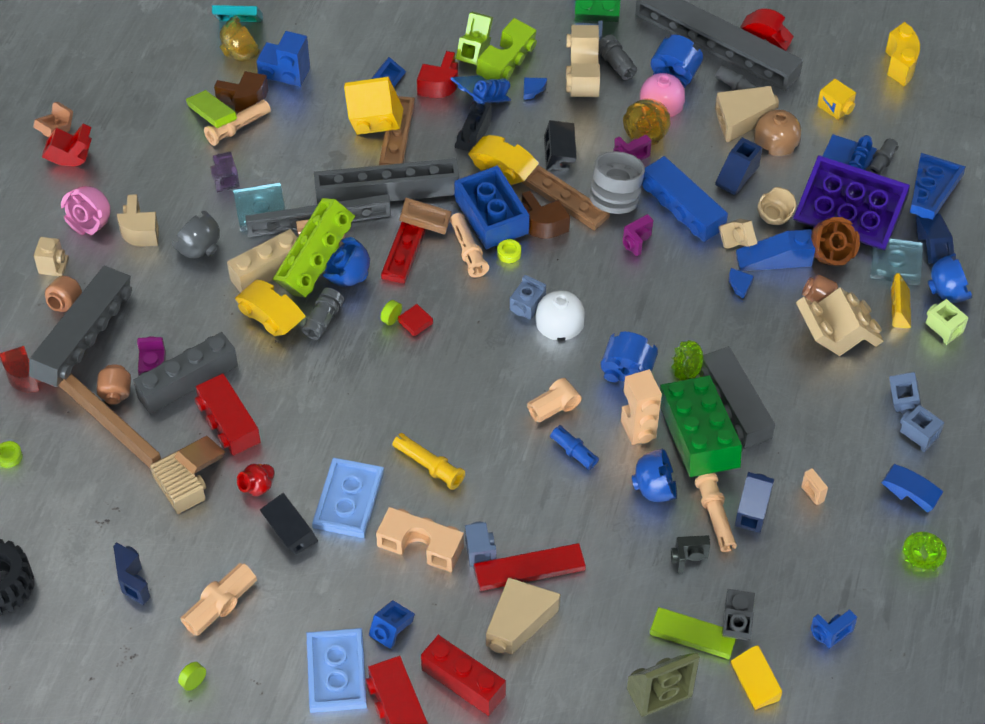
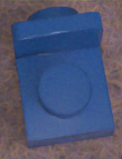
M392 600L374 614L369 636L390 649L395 645L397 634L413 622L415 613Z
M849 609L843 615H835L827 623L817 614L813 617L811 625L812 634L817 641L823 642L830 649L854 631L857 616Z

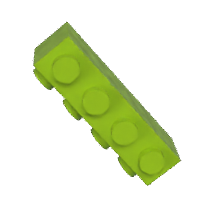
M322 198L272 280L291 295L306 298L313 291L314 284L319 275L325 271L328 260L337 251L342 237L351 228L355 215L336 199Z

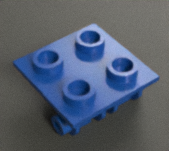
M480 75L451 77V80L458 85L457 87L460 90L468 92L473 96V100L479 104L511 101V98L506 95L510 88V82L507 79L486 80Z
M832 134L823 157L866 170L872 162L877 148L872 147V138L868 135H864L856 142Z

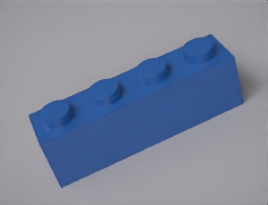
M663 156L645 167L642 183L645 191L650 192L658 199L659 203L670 210L678 221L683 222L693 235L698 236L705 242L720 233L719 226L727 223L728 213L669 159Z

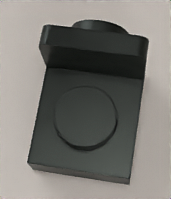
M709 535L676 538L675 548H671V562L677 565V573H683L686 559L699 561L708 558L710 550Z

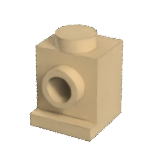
M40 237L33 255L38 273L63 276L69 256L65 255V250L62 249L60 240Z

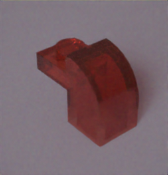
M24 346L0 353L7 379L12 387L27 393L39 391L37 383L42 381L29 376V359Z

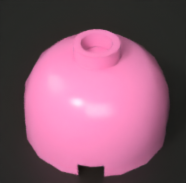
M657 73L650 76L644 82L640 90V106L644 112L653 117L654 114L662 115V118L667 119L676 116L682 111L685 103V88L677 77L668 73Z
M91 186L75 188L69 191L61 202V209L65 207V221L78 234L84 235L86 232L93 235L108 223L111 213L110 204L106 196L97 188Z

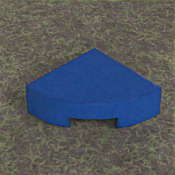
M524 77V100L533 99L535 95L543 92L547 86V78Z
M731 268L729 283L736 295L745 298L754 276Z

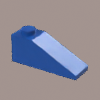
M811 229L786 231L758 241V244L737 249L736 257L739 271L812 267L816 248L811 240Z

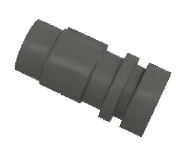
M613 35L603 37L599 41L598 53L605 61L609 62L623 80L632 78L637 72V67L627 53L622 50V45Z
M326 287L322 290L315 302L316 307L313 308L302 328V332L307 337L319 340L331 322L332 317L337 315L345 300L342 294L332 288Z

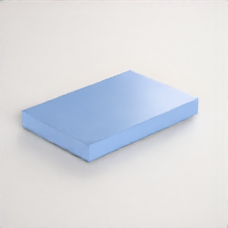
M333 458L312 527L314 529L365 538L383 478L384 467Z
M362 628L306 632L310 713L367 708Z

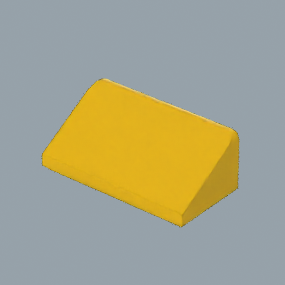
M896 273L891 286L892 326L909 329L911 328L910 289L900 273Z
M758 645L730 661L754 710L780 701L782 689Z

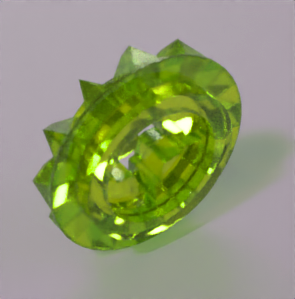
M688 340L687 342H681L680 347L675 348V356L671 357L674 360V364L671 366L675 370L674 376L680 378V380L695 378L703 365V351L700 345L695 341Z
M928 532L911 534L905 540L902 549L905 561L911 563L912 569L917 567L922 569L923 572L930 569L935 571L939 566L943 565L947 556V550L943 541L936 535ZM923 545H925L926 552L928 553L926 559L922 557L920 552Z

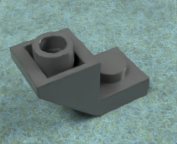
M727 589L723 618V637L751 640L755 593Z

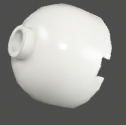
M557 290L548 293L540 300L535 315L537 329L544 336L552 340H557V337H566L565 340L579 335L584 328L585 310L582 302L575 294L569 291Z

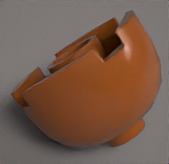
M831 217L817 223L812 229L811 234L812 243L816 248L814 257L819 262L829 266L845 265L850 259L854 258L860 247V236L858 231L854 230L853 223L843 217Z

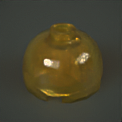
M234 16L223 25L219 37L222 45L219 48L226 57L231 56L240 62L249 61L259 55L261 50L258 49L259 46L247 28L241 26L239 23L241 20Z
M644 98L634 102L627 108V112L623 117V124L627 135L631 139H638L647 135L652 140L651 146L659 143L669 132L671 118L667 107L662 102L656 99Z

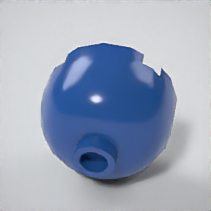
M353 237L342 240L344 244L332 254L327 262L325 274H323L326 279L340 287L356 285L363 282L368 276L370 267L369 254L367 249Z
M953 253L939 259L931 269L932 279L928 281L932 294L937 293L941 300L947 299L951 303H959L971 299L972 294L971 291L968 292L966 285H968L959 260L956 259V254Z
M662 448L644 454L636 464V474L632 475V483L635 490L640 489L642 495L652 502L658 503L677 499L676 481L672 480L671 473H673V469L665 449L663 450Z

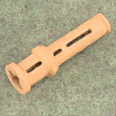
M263 99L237 113L235 121L219 128L215 126L204 127L205 136L209 143L215 146L223 138L234 136L239 128L270 113L271 108L268 102Z
M453 214L450 217V223L462 247L461 257L463 261L467 262V271L471 277H481L489 270L488 262L482 257V248L475 244L464 214Z
M715 473L701 475L696 478L695 486L700 490L702 506L708 510L720 551H732V548L735 549L737 544L723 507L725 497L719 491L717 485L718 477Z

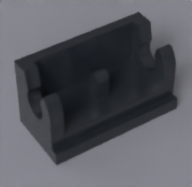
M476 101L472 102L469 115L462 130L457 135L455 148L470 152L478 141L485 136L491 123V103L485 102L483 110H479L476 107Z
M549 120L544 134L547 171L570 170V165L561 163H575L576 142L574 123Z
M284 493L260 509L262 515L289 551L292 550L294 554H298L313 543L318 542L311 528Z

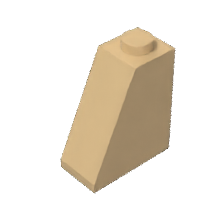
M771 86L717 92L715 110L725 142H730L755 129L760 117L768 111L778 109V96L773 94Z
M508 578L486 632V646L497 653L513 654L559 611L561 594Z

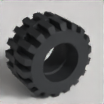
M0 539V571L9 572L0 581V615H2L5 610L8 613L14 611L13 607L16 605L18 607L24 604L23 599L30 597V589L34 587V576L22 548L19 545L15 546L12 541L8 540L4 543L3 539Z

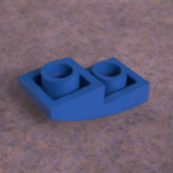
M896 464L891 466L881 482L898 498L902 500L906 496L910 497L927 513L934 509L943 493L940 488L926 478Z

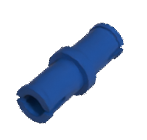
M559 425L558 428L556 427L552 431L550 438L563 447L569 457H574L588 471L595 467L599 457L587 449L580 438L576 439L562 425Z

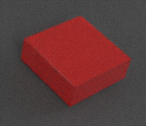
M415 304L398 316V322L415 337L433 324V318L418 304Z

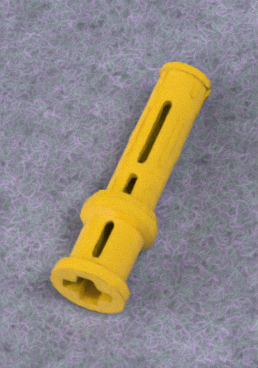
M404 433L398 434L400 438L395 437L392 446L427 468L431 477L441 479L447 483V487L451 490L456 489L462 483L465 477L464 469L454 467L448 463V459L444 456L437 457L405 436Z

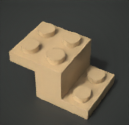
M838 288L819 303L816 301L811 302L805 297L796 302L815 341L839 356L862 340L868 341L875 347L884 342L879 333L882 331L880 325L869 314L872 312L871 308L864 300H858L853 292L848 293L842 288Z

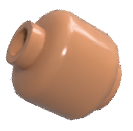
M64 275L59 276L45 290L46 303L54 311L67 312L81 295L82 290L75 279Z
M816 275L814 278L810 277L802 290V295L811 302L816 301L819 303L836 291L838 284L822 275Z
M117 364L108 365L98 373L97 395L105 400L106 403L119 404L130 396L131 374L123 366Z

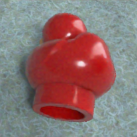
M269 464L248 465L237 476L238 488L241 492H249L252 496L263 495L272 486L271 480L275 475L274 468Z

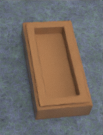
M405 198L399 221L445 235L452 211Z
M206 435L178 450L174 458L188 471L195 474L222 459L226 452Z

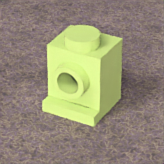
M945 299L939 305L934 304L927 311L926 324L939 334L947 345L964 332L969 317Z

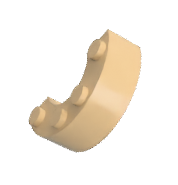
M571 25V34H567L566 48H571V64L566 66V93H571V97H599V26Z

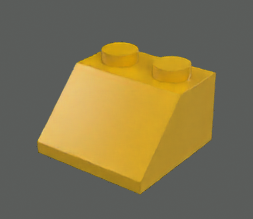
M389 77L347 82L344 84L349 121L357 135L400 129L404 108Z

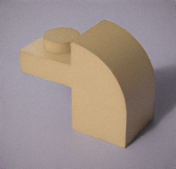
M137 194L127 195V205H123V213L117 214L123 239L134 246H158L159 225L156 212L140 213Z

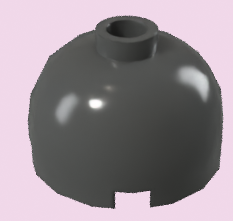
M207 211L201 212L203 214L201 218L195 215L185 224L177 234L180 238L178 243L173 240L172 246L183 256L191 259L202 258L205 255L210 257L219 248L216 243L220 238V229L218 223Z

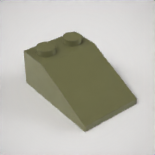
M698 653L680 655L672 659L664 658L657 662L655 666L647 669L639 668L628 676L627 691L641 717L692 697L700 659Z

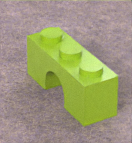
M513 18L502 31L500 47L504 49H498L489 45L478 58L476 74L487 80H508L516 65L520 66L528 51L532 52L537 43V40H535L537 30Z

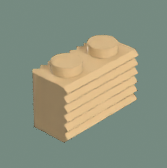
M176 451L150 464V468L155 481L176 513L180 514L185 512L186 509L204 502V490L207 487L200 475L195 476V474L188 471L174 458L177 453Z

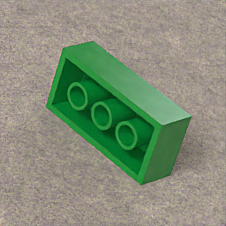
M710 375L660 384V391L662 393L660 409L689 477L741 468L742 444Z

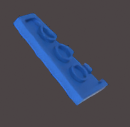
M921 153L910 213L916 214L921 218L933 220L963 177L966 166Z

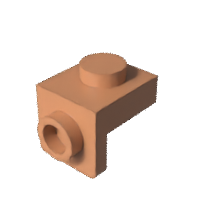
M54 102L51 114L35 119L33 128L42 132L46 137H49L56 127L69 132L73 111L59 102Z

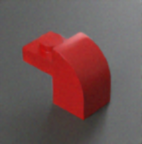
M758 9L750 13L740 26L741 29L763 40L766 39L769 43L785 51L794 37L782 24L785 17L772 9Z
M446 51L441 67L422 64L417 77L418 96L444 98L456 91L458 85L451 80V77H458V62H455V52Z
M83 123L74 135L56 127L46 141L42 158L63 166H79L86 161L92 140L89 137L92 127Z

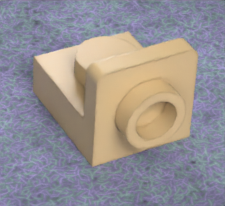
M737 219L719 226L723 246L726 249L737 245L750 247L758 244L751 220Z

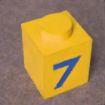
M833 79L820 90L817 106L839 120L844 115H849L855 108L856 92L837 79Z

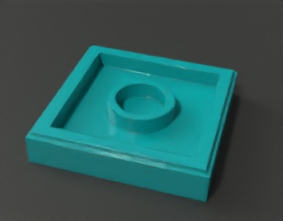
M212 5V14L219 21L263 22V13L257 6Z

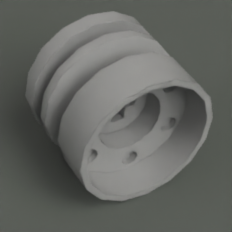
M613 151L599 155L594 165L590 201L594 206L608 213L623 214L635 210L639 203L641 185L645 173L644 164L634 155L625 152Z

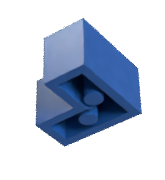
M285 31L278 45L266 42L256 61L258 74L267 75V79L301 87L310 70L307 36Z

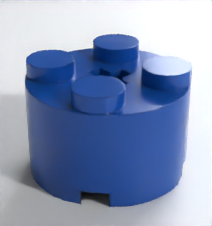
M671 35L667 39L665 37L650 62L654 72L653 75L657 73L674 75L686 88L703 62V53L700 49L697 51L693 47L694 42L680 35Z
M620 332L619 336L615 337L612 334L600 364L604 372V378L614 383L618 382V380L625 382V376L649 369L652 373L658 355L657 347L653 345L652 348L647 344V338L633 332Z

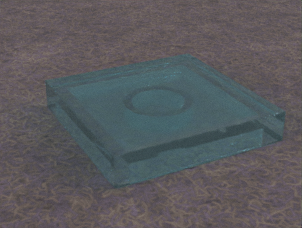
M280 183L233 190L240 232L247 231L246 215L285 210Z
M890 238L885 251L873 247L870 278L893 282L894 275L900 273L906 284L919 285L921 280L923 243Z

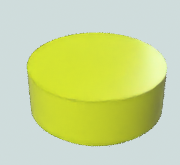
M513 239L500 242L497 246L498 258L504 263L518 261L521 257V245Z

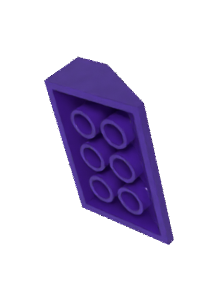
M818 155L793 220L815 227L817 223L827 218L843 217L853 223L854 230L859 233L860 243L885 251L905 206L910 185Z

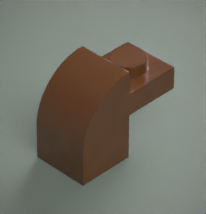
M244 71L239 84L217 80L214 86L215 96L224 104L235 106V113H239L259 101L265 100L268 93L267 75Z
M530 190L522 193L521 203L529 214L530 235L541 239H550L569 232L570 215L559 200L541 206Z

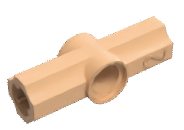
M239 563L221 581L211 582L203 590L201 599L181 617V622L189 632L199 636L219 616L225 617L231 613L237 604L238 598L257 581L256 575L246 564Z

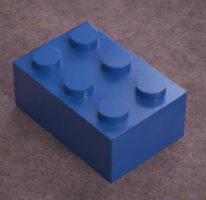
M498 165L454 181L455 201L485 250L497 246L504 240L516 239L529 234V214Z

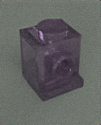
M231 151L213 155L214 165L210 166V170L215 182L216 192L239 188L238 172Z

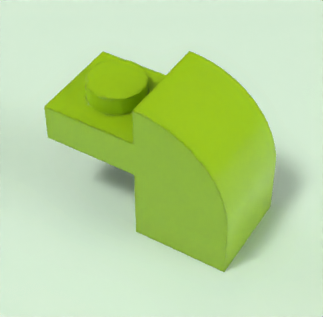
M473 11L469 13L466 33L459 38L456 60L477 65L478 58L490 45L491 37L489 35L493 17Z

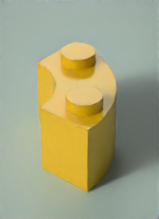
M903 22L889 33L885 52L891 57L887 75L902 86H906L915 73L920 53V42L913 28L906 22Z
M494 135L483 136L468 153L474 165L481 171L498 165L510 185L524 182L539 164L520 145L517 144L514 147L504 142L505 138Z
M255 280L235 297L239 310L248 318L261 322L264 328L273 336L285 335L306 317L286 294L281 297L274 291V285L262 280Z

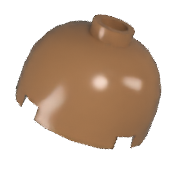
M775 109L768 111L760 117L755 127L754 141L757 145L768 150V154L773 156L788 155L794 152L795 147L800 144L801 125L792 113Z

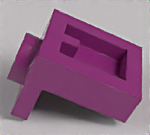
M644 135L627 144L619 136L615 138L613 151L634 155L642 161L651 154L652 140L647 135Z
M648 214L624 227L623 244L636 257L641 255L643 242L652 235L654 220Z
M149 336L137 339L139 349L138 375L161 365L166 359V350L162 337Z

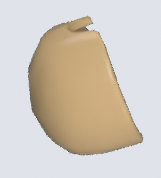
M774 187L771 191L761 196L757 211L767 224L782 225L791 219L797 203L794 195L788 189Z

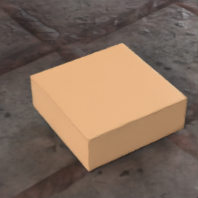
M813 468L806 471L801 487L814 504L819 505L825 501L828 487Z

